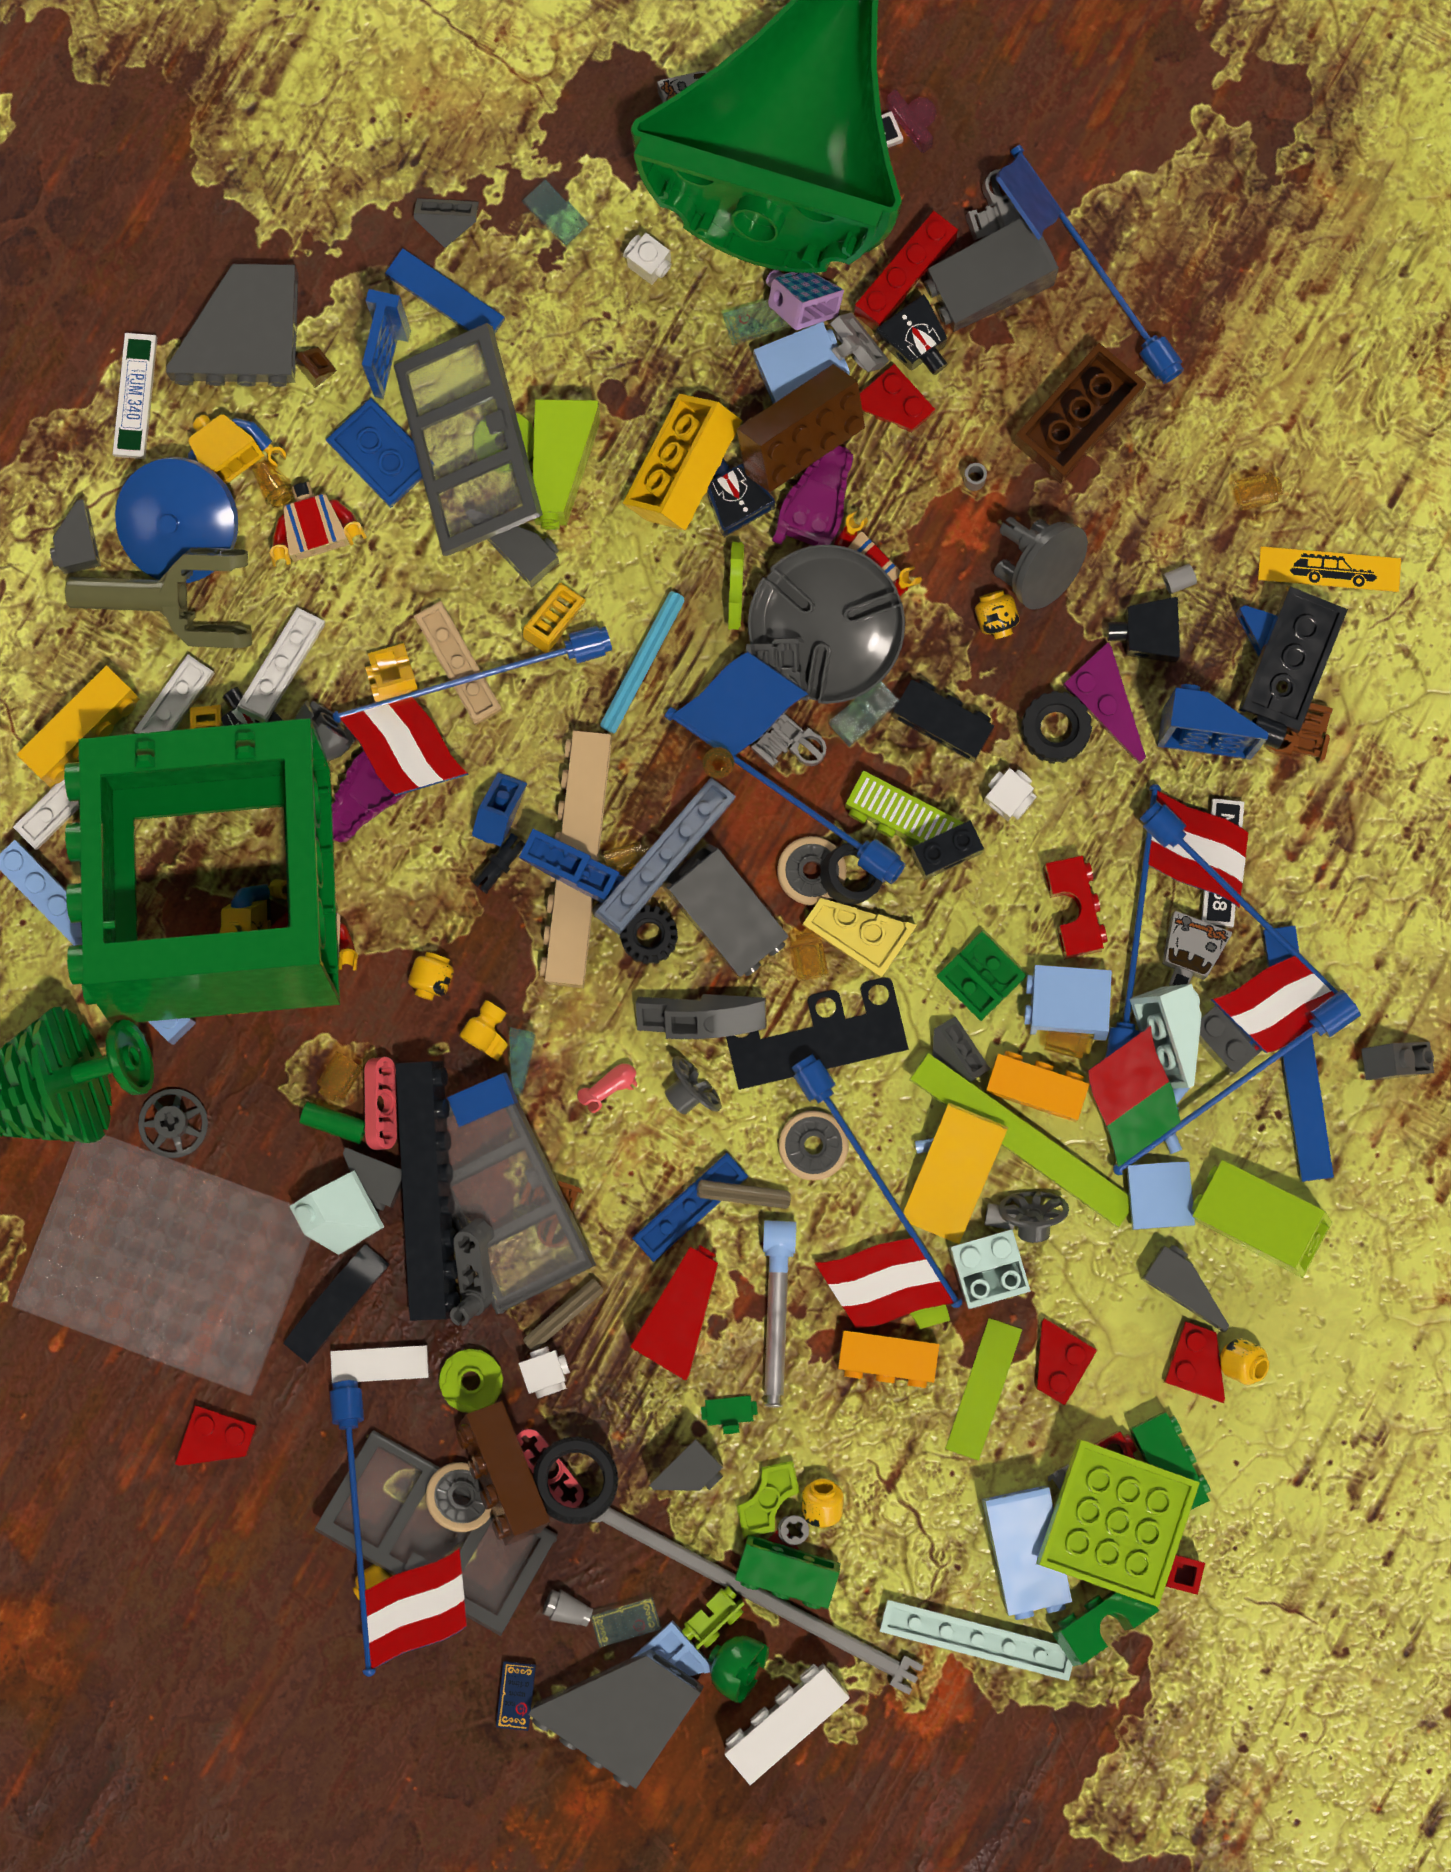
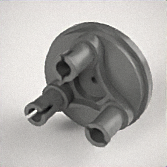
M1009 517L1006 519V522L1011 526L1009 527L1003 522L1000 534L1019 545L1022 555L1016 567L1007 559L1000 561L995 567L994 575L1013 588L1012 590L1017 599L1029 609L1043 608L1062 595L1077 576L1087 552V535L1083 529L1073 523L1057 522L1049 525L1043 519H1039L1029 530L1013 517Z

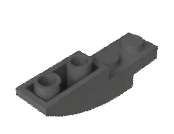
M703 994L701 1000L638 997L636 1001L637 1031L665 1032L666 1039H707L735 1036L762 1030L767 1026L766 998Z

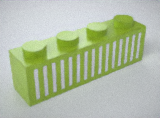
M864 770L845 805V809L850 811L848 815L861 823H865L868 820L878 825L876 830L890 838L897 835L905 839L904 844L910 849L964 823Z

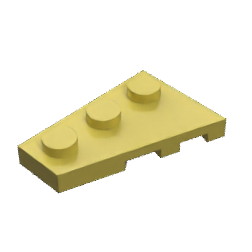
M822 898L819 899L802 925L880 978L883 977L917 927L916 924L898 921L887 916L862 911L855 907Z

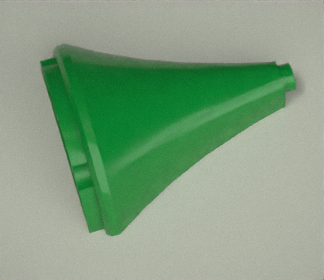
M790 0L757 34L717 67L674 97L635 119L631 127L635 147V163L641 180L658 205L679 215L684 224L683 228L708 245L732 257L774 270L795 273L826 272L830 262L837 261L850 265L864 253L870 252L883 243L897 221L902 200L890 162L881 116L877 74L879 0Z

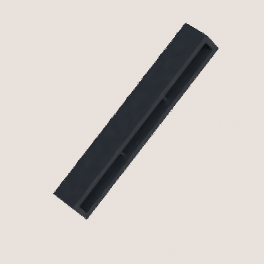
M444 1061L396 1063L410 1321L450 1319V1312L460 1303V1296L456 1292V1279L458 1277L456 1260H454V1238L456 1231L452 1224L455 1201L453 1196H451L450 1183L453 1180V1168L449 1163L448 1152L451 1148V1135L447 1131V1118L449 1117L450 1107L445 1097L448 1073L444 1067Z

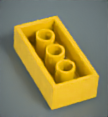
M679 394L622 504L646 521L686 531L697 507L708 490L715 472L721 465L731 441L735 438L737 428L742 420L717 401Z

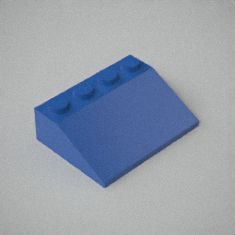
M1182 684L1181 688H1175L1162 709L1157 747L1251 760L1267 741V731L1209 692L1200 691V686Z

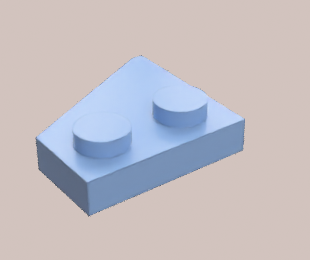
M673 1620L632 1656L635 1657L648 1650H653L689 1676L709 1673L712 1663L709 1662L699 1649H696L694 1643L682 1633V1630Z

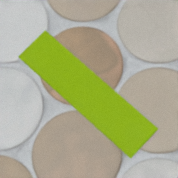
M990 1318L988 1319L945 1448L946 1450L979 1461L1022 1329Z

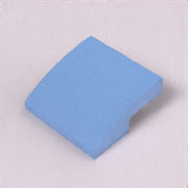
M1189 1162L1128 1165L1127 1179L1132 1230L1195 1225V1219L1192 1217L1194 1211H1192L1193 1197Z

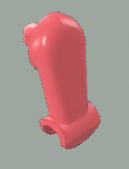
M630 1064L617 1065L591 1088L579 1090L577 1094L579 1102L584 1106L588 1105V1110L591 1113H596L602 1107L601 1101L617 1090L625 1088L634 1090L631 1086L632 1084L637 1087L635 1080L636 1070Z

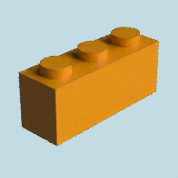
M1005 1051L1004 1055L998 1054L996 1056L985 1093L1073 1122L1078 1121L1090 1085L1083 1082L1084 1076L1070 1071H1066L1065 1075L1053 1072L1054 1066L1040 1061H1035L1034 1065L1022 1062L1023 1056L1010 1051Z
M843 1331L838 1369L844 1370V1377L863 1379V1373L876 1375L875 1381L894 1384L896 1377L908 1379L907 1386L926 1388L927 1382L934 1383L940 1344Z

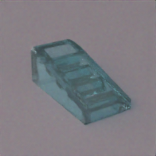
M510 1027L511 1085L515 1095L521 1097L536 1036L534 1032Z

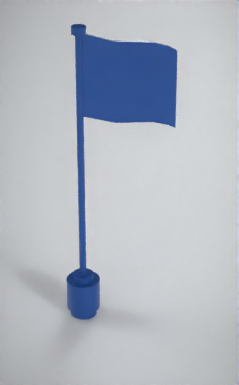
M1016 146L1010 152L1014 157L1013 162L1003 167L996 176V180L1038 240L1042 237L1044 229L1053 225L1058 217L1062 220L1145 340L1141 345L1143 350L1140 356L1154 377L1160 379L1163 384L1176 378L1184 370L1181 365V358L1165 336L1158 338L1155 335L1150 338L1023 155L1024 149L1022 146Z
M747 652L728 664L699 696L677 711L673 707L668 709L664 716L669 721L673 719L858 849L859 851L856 855L860 858L858 866L881 882L887 881L890 884H893L901 875L906 864L901 861L900 855L877 839L871 843L866 841L863 845L736 756L762 737L790 706L809 695L805 690L750 652Z

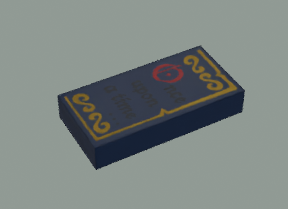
M503 1662L497 1728L529 1731L530 1716L528 1714L532 1707L536 1672L535 1664Z

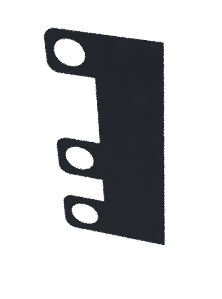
M884 977L862 984L861 994L866 1011L865 1015L845 1019L839 993L835 990H829L813 994L808 998L813 1027L760 1039L759 1031L750 1032L744 1038L727 1036L726 1039L738 1089L741 1090L791 1078L795 1075L792 1067L812 1054L816 1060H821L826 1069L909 1050L893 982L889 978ZM875 985H882L889 992V998L883 1005H875L869 1000V990ZM824 997L831 998L836 1004L835 1013L828 1018L821 1017L816 1012L817 1001Z

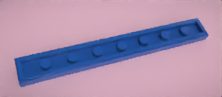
M1295 925L1274 928L1299 952ZM1266 929L1263 930L1268 967L1293 957ZM1311 1035L1282 1056L1301 1182L1334 1177L1314 1044Z

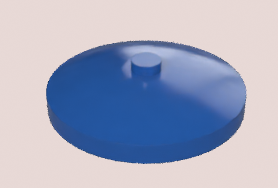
M161 458L137 469L123 485L115 510L117 534L126 554L139 569L158 580L191 547L233 549L237 540L238 513L230 490L223 480L209 467L188 458ZM193 570V576L186 579V583L198 581L215 571Z

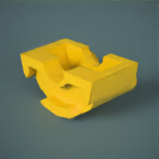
M404 643L368 653L371 666H367L365 669L375 703L418 690Z

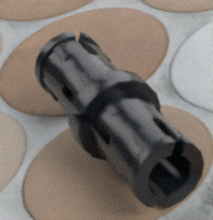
M513 833L509 835L495 855L490 854L488 857L490 861L471 881L478 887L485 878H488L480 888L485 894H488V891L503 873H508L510 870L509 865L525 846V843L520 840L513 849L510 848L518 839Z

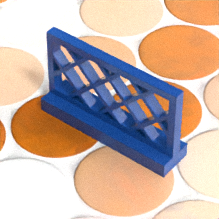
M368 289L366 304L372 317V324L362 366L374 397L384 399L397 341L408 342L411 329L399 295Z

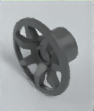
M679 1056L672 1059V1066L679 1079L665 1090V1095L672 1106L684 1115L699 1103L712 1111L718 1112L722 1105L715 1089L713 1088L712 1092H704L712 1088L711 1084L707 1081L698 1083V1069L686 1059Z
M180 1089L163 1090L150 1097L141 1109L138 1122L139 1133L145 1145L155 1154L165 1158L184 1157L195 1151L205 1139L208 1129L207 1113L202 1103L191 1093ZM167 1095H176L172 1106L164 1107L157 1101ZM182 1096L190 1099L197 1108L184 1113L180 1109ZM153 1104L158 1112L155 1114L153 1121L145 1122L146 1113ZM199 1113L202 1118L201 1132L188 1126V1120ZM145 1127L155 1128L159 1133L154 1145L148 1139ZM184 1133L198 1137L192 1146L183 1150L181 1136ZM167 1138L173 1139L177 1152H165L158 1148Z
M1040 1190L1021 1191L1011 1194L1001 1201L999 1214L1006 1222L1018 1226V1237L1021 1240L1038 1243L1050 1237V1226L1062 1222L1068 1216L1069 1206L1065 1199L1054 1193ZM1033 1196L1032 1204H1028L1024 1197ZM1041 1197L1051 1198L1044 1205H1041ZM1011 1201H1014L1019 1207H1017L1016 1205H1006ZM1060 1205L1063 1208L1062 1211L1054 1209ZM1009 1214H1015L1016 1217H1011Z

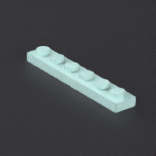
M887 1599L879 1630L882 1633L1067 1681L1070 1679L1073 1665L1058 1643Z

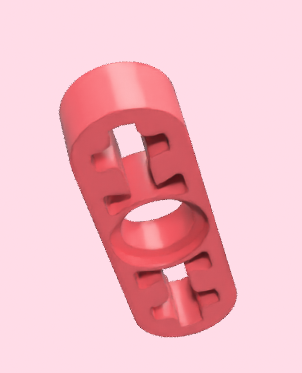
M389 1057L371 1058L367 1061L364 1069L365 1139L367 1145L373 1150L390 1149L394 1146L397 1139L396 1067ZM379 1096H381L384 1100V1108L382 1111H380L377 1106V1099Z
M533 1429L523 1430L516 1436L520 1447L524 1444L523 1436L526 1435L528 1438L535 1436L538 1441L534 1445L540 1453L544 1448L550 1446L543 1436ZM522 1450L528 1467L534 1472L535 1465L532 1464L530 1459L536 1456L531 1450H526L525 1452ZM559 1458L555 1461L559 1467L558 1474L554 1478L548 1479L550 1493L561 1505L576 1508L584 1499V1489ZM564 1473L569 1477L568 1480L563 1481L569 1489L575 1487L578 1490L575 1494L577 1500L574 1503L570 1500L564 1502L561 1499L564 1492L559 1485L555 1490L550 1486V1484L560 1480Z

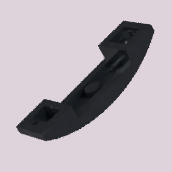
M365 1244L314 1302L283 1344L308 1364L328 1341V1337L368 1289L372 1288L390 1264Z

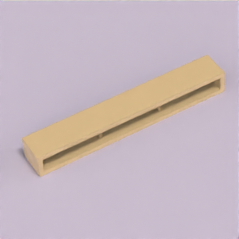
M573 730L572 739H566L565 757L570 758L569 770H563L561 788L566 789L565 801H559L558 820H563L562 832H556L555 839L590 855L591 859L598 862L612 737L611 734ZM551 876V882H556L555 895L549 894L547 913L552 914L551 926H545L543 944L549 945L548 957H542L540 976H545V983L547 985L584 988L594 899Z

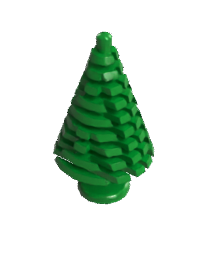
M61 1006L53 1007L23 1031L15 1035L8 1043L6 1042L0 1047V1137L4 1135L5 1137L21 1138L22 1136L28 1139H60L61 1141H79L82 1143L100 1141L105 1136L103 1129L108 1130L111 1120L107 1106H112L108 1074L113 1073L115 1080L121 1088L130 1095H143L152 1088L154 1080L153 1060L146 1039L137 1025L130 1020L114 1022L108 1029L106 1036L107 1055L102 1056L93 1035L84 1022L80 1025L77 1015L67 1008L63 1011Z

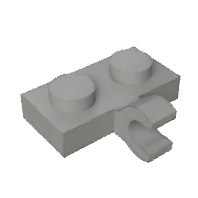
M853 313L839 315L830 323L835 330L837 339L842 343L831 350L838 360H842L853 353L856 363L867 372L881 369L889 362V359Z

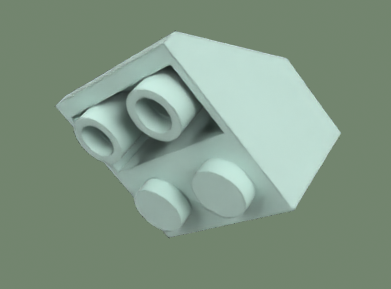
M1013 1229L949 1248L957 1279L968 1309L1031 1292Z

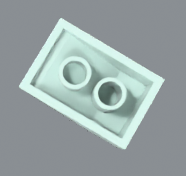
M1193 985L1160 987L1130 998L1139 1031L1142 1032L1151 1025L1155 1050L1172 1088H1190L1194 1086L1202 1014L1199 1008L1200 999L1197 992L1193 989Z

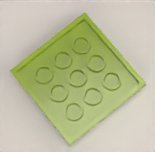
M1077 1439L1036 1564L1159 1607L1200 1482Z

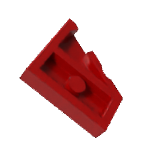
M895 364L860 393L862 411L874 415L876 419L886 423H894L899 428L911 433L932 416L936 410Z
M1043 1318L1041 1321L1036 1389L1065 1406L1095 1356L1097 1349Z
M1184 1322L1164 1383L1224 1403L1225 1393L1216 1332Z
M195 1405L175 1465L183 1466L246 1457L257 1425Z

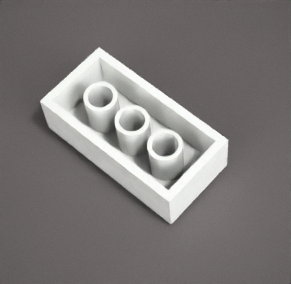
M812 1664L800 1675V1680L802 1681L794 1689L788 1685L775 1697L777 1704L769 1711L766 1707H763L750 1719L752 1725L743 1732L739 1728L726 1739L725 1744L727 1747L725 1748L724 1755L749 1785L754 1783L850 1699L849 1693L824 1664H821L819 1667Z

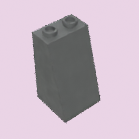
M1022 217L928 268L927 280L924 281L930 297L936 296L941 306L938 308V313L945 326L949 324L952 331L955 332L1054 286L1059 267L1043 235L1038 240Z
M708 843L679 866L661 886L734 974L739 977L744 974L749 976L761 966L759 961L768 954L773 956L785 946L783 941L789 937L721 851Z

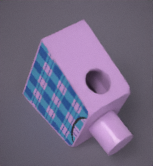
M773 270L769 273L766 279V284L771 287L768 300L769 307L795 330L838 317L844 290L814 273L790 272L784 274L779 270Z

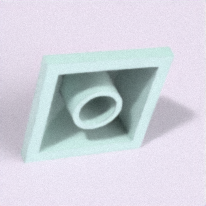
M355 1170L309 1193L289 1206L304 1235L338 1255L384 1228Z

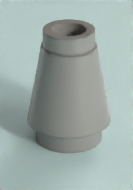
M561 1589L558 1592L551 1590L545 1601L542 1614L549 1616V1620L586 1627L590 1621L593 1608L588 1607Z

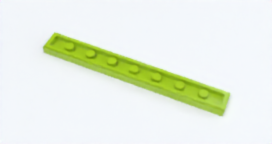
M926 1054L909 1080L945 1106L951 1103L1007 1126L1008 1130L1001 1144L1004 1148L1114 1226L1120 1227L1130 1212V1201L1127 1193L931 1054Z

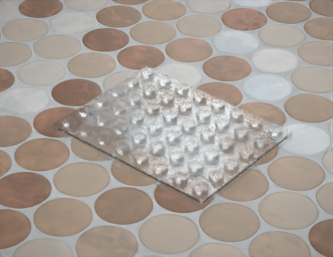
M107 1135L94 1143L76 1141L12 1306L252 1396L312 1239L304 1235L289 1207L292 1205L290 1203Z

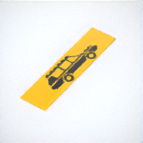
M1261 546L1258 580L1399 592L1401 558Z

